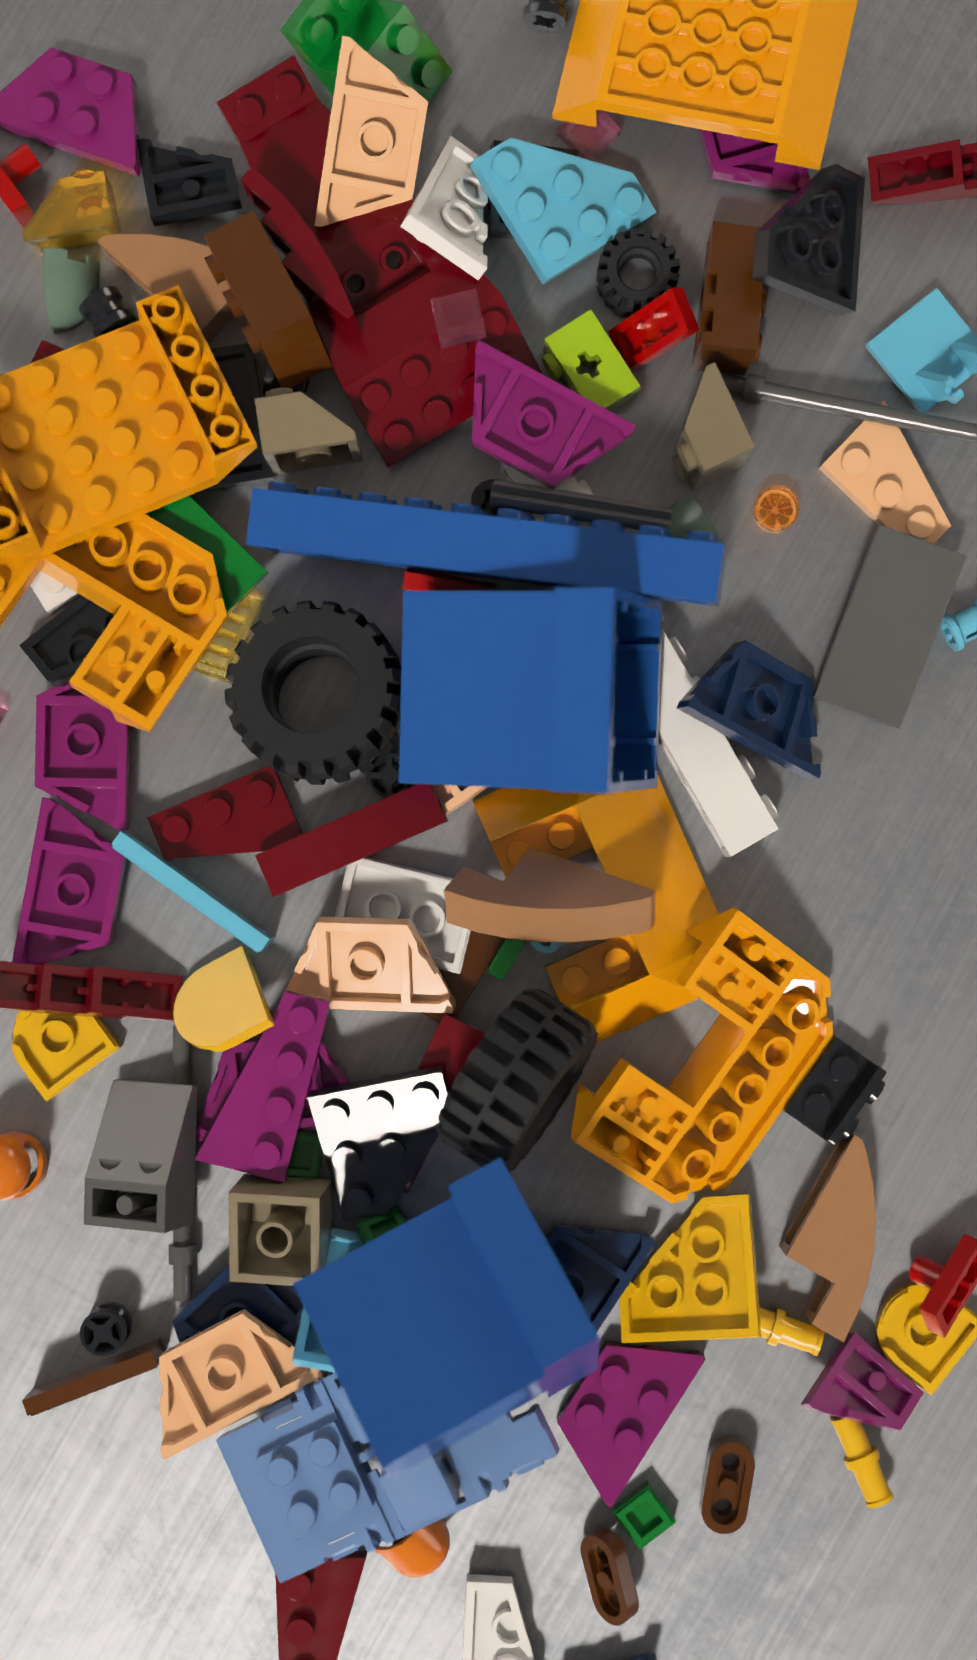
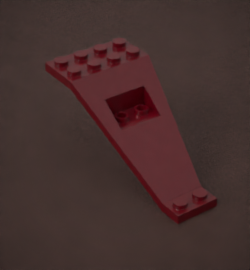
M295 55L288 57L215 102L237 140L248 168L250 169L254 166L286 197L312 230L339 276L361 331V334L355 340L303 295L302 297L320 336L337 381L387 467L392 466L473 416L475 350L479 340L542 373L501 292L484 274L477 280L400 227L414 202L413 199L323 227L314 226L331 112L317 98ZM396 250L400 255V262L396 267L389 268L386 264V256L390 251ZM358 274L361 277L362 284L357 291L352 292L347 287V280L351 275Z

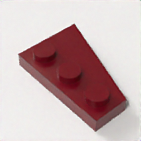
M269 766L147 817L164 859L264 852L303 834L277 771L272 770Z
M367 1550L355 1551L336 1561L329 1558L326 1563L282 1583L279 1582L275 1573L279 1660H337L366 1560Z

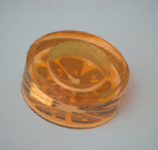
M779 485L764 489L754 501L752 508L756 524L762 530L769 533H781L789 529L797 520L800 512L799 500L795 493L789 488Z

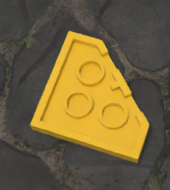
M750 1195L701 1198L691 1210L692 1213L675 1233L673 1232L650 1258L649 1264L633 1282L628 1284L620 1296L621 1343L762 1337Z

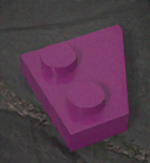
M852 1332L848 1333L844 1342L841 1341L801 1405L808 1410L888 1430H901L924 1392L857 1333Z

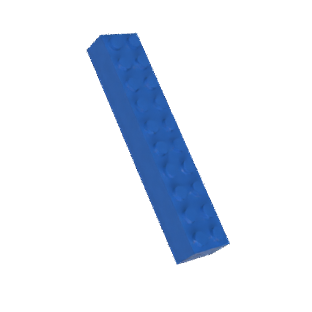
M269 481L268 490L252 488L246 545L267 551L553 587H614L652 599L715 607L720 605L727 549L724 543H718L717 534L688 531L687 539L671 537L668 528L640 525L639 533L624 532L625 527H621V523L593 519L591 528L578 526L579 522L573 521V517L556 514H545L544 522L532 521L533 517L526 515V512L513 509L498 508L497 517L487 516V511L479 510V506L462 503H451V510L445 511L442 510V506L433 504V501L406 497L404 506L397 505L396 500L387 499L386 495L359 492L358 500H352V495L343 494L338 489L314 487L313 495L308 494L309 490L296 488L297 485Z

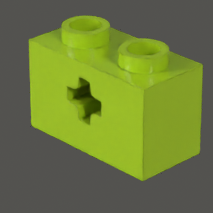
M591 309L545 338L543 349L545 355L541 357V360L554 381L560 378L570 390L613 413L637 398L640 384ZM581 364L587 369L596 368L593 379L588 373L579 375Z

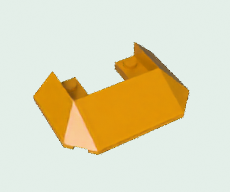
M146 514L46 556L0 557V627L40 571L114 615L69 683L72 688L111 710L117 722L150 733L227 620L213 554Z
M658 774L657 788L603 794L503 787L472 801L505 878L530 847L564 859L591 848L601 872L655 890V924L651 930L606 939L544 966L559 1001L594 1024L598 1033L596 1043L699 999L675 981L701 945V943L685 931L719 915Z
M735 907L685 931L701 943V945L675 981L720 1014L669 1087L665 1088L622 1058H620L596 1093L578 1082L571 1139L671 1204L688 1199V1194L705 1188L716 1191L730 1186L833 1039V1024L827 1018L826 997L831 996L830 979Z

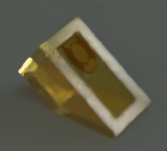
M79 169L74 171L71 177L57 180L22 231L25 244L35 256L43 255V247L71 250L97 245V241L103 235L122 234L113 186L104 170Z

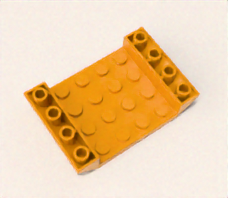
M580 0L552 119L597 128L601 110L775 143L778 144L775 162L820 170L858 0Z
M179 285L135 302L139 321L0 375V557L46 556L218 484L257 448V443Z

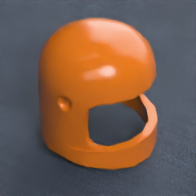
M15 1130L0 1133V1201L24 1197L36 1190L46 1177L48 1169L46 1150L39 1140L31 1134ZM24 1145H30L37 1154L38 1168L36 1177L30 1186L23 1190L29 1181L31 1172L30 1157Z
M443 1519L393 1541L390 1547L378 1546L374 1552L381 1555L393 1569L405 1577L422 1578L432 1574L446 1559L450 1547L449 1530Z

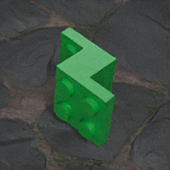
M303 0L280 29L281 33L333 97L342 36L350 37L378 62H381L405 84L425 98L428 103L453 72L405 4L392 0Z

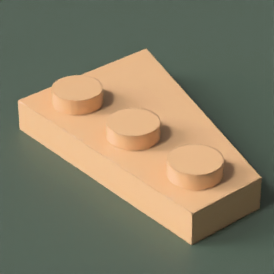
M885 400L881 403V405L887 406ZM864 420L819 467L877 525H884L933 544L951 527L899 427Z

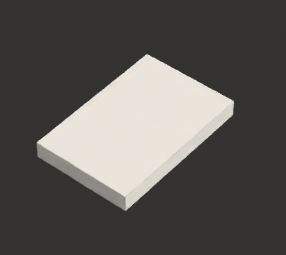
M369 857L347 866L334 917L411 919L438 969L457 974L462 972L471 930L447 923L444 889L453 878Z

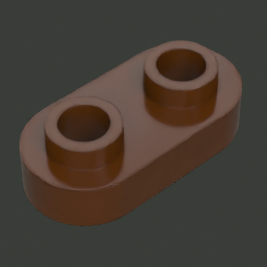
M727 1436L716 1440L709 1448L706 1459L699 1507L707 1527L719 1534H730L737 1531L744 1524L748 1513L755 1461L748 1445L737 1437ZM728 1453L737 1455V1460L732 1465L722 1463V1458ZM724 1498L730 1501L729 1506L725 1510L714 1508L716 1501Z
M598 1528L582 1540L580 1547L581 1557L597 1612L609 1624L620 1626L638 1612L639 1599L623 1540L610 1529Z

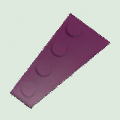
M288 990L285 991L272 1015L275 1025L263 1032L194 1160L285 1182L331 1001Z

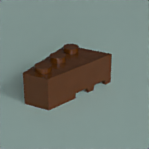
M254 210L204 235L205 241L212 253L204 259L216 283L219 284L226 281L230 289L222 293L235 319L244 315L248 324L241 327V330L254 354L262 350L280 387L292 388L331 368L332 365L312 317Z
M716 221L712 223L707 238L697 319L700 330L695 335L692 370L704 371L706 366L715 362L719 372L745 376L752 362L757 363L759 360L762 345V335L759 334L760 318H763L765 314L768 290H763V283L753 280L752 275L755 233L761 227Z

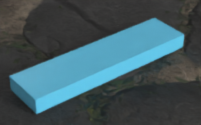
M120 831L111 843L113 849L255 952L265 951L275 937L174 863L164 859L160 853L131 832Z

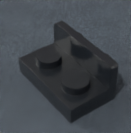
M833 1035L832 1041L783 1111L834 1147L839 1140L845 1142L853 1134L859 1123V1119L856 1116L865 1103L870 1105L879 1097L885 1087V1082L882 1079L887 1071Z

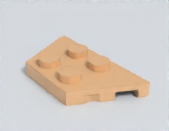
M342 36L314 225L319 227L413 199L428 101L405 84L381 62H378L354 40L346 36Z
M321 916L315 924L308 939V944L295 967V972L286 991L331 1001L330 1009L453 1013L456 1007V1000L411 919Z
M245 1309L163 1351L159 1357V1380L162 1382V1395L160 1397V1417H162L163 1442L161 1444L162 1458L166 1460L289 1395L298 1388L322 1377L325 1371L292 1365L295 1345Z

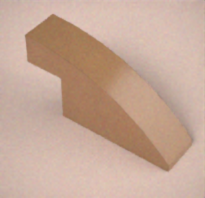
M153 234L103 235L97 241L106 257L149 296L179 285L207 344L212 341L234 316L222 293L230 288L226 281L219 284L216 283L204 259L212 254L208 246L181 238Z
M533 847L528 849L504 881L462 867L444 889L447 923L471 931L508 939L536 942L603 940L648 931L655 924V890Z
M854 1133L845 1142L839 1140L779 1244L780 1249L787 1257L823 1277L803 1313L812 1325L842 1342L845 1341L859 1312L869 1280L875 1245L876 1211L874 1185L863 1139Z

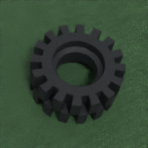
M637 227L629 228L628 235L626 236L621 231L615 235L613 243L607 242L603 254L600 255L596 282H598L597 290L600 297L604 295V304L608 309L612 306L617 308L616 315L623 317L625 312L631 315L669 289L676 288L680 276L678 274L680 261L679 258L675 259L676 249L673 244L669 247L665 245L667 238L661 233L658 238L652 237L653 229L645 228L644 234H638ZM639 258L649 262L655 271L654 282L649 287L641 290L628 287L623 282L620 274L622 266L627 261Z

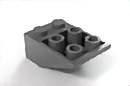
M126 1079L113 1080L85 1176L84 1225L167 1233L194 1223L196 1084Z

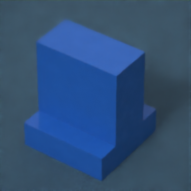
M555 587V591H403L399 783L549 789V791L603 794L657 788L663 602L614 587Z
M501 1157L448 1185L450 1199L293 1283L381 1468L391 1479L542 1393L546 1392L547 1396L550 1397L598 1370L599 1335Z

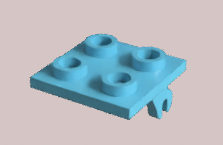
M935 288L865 345L917 412L926 413L938 402L945 400L956 404L964 397V392L961 388L955 389L970 376L977 373V337L938 288Z

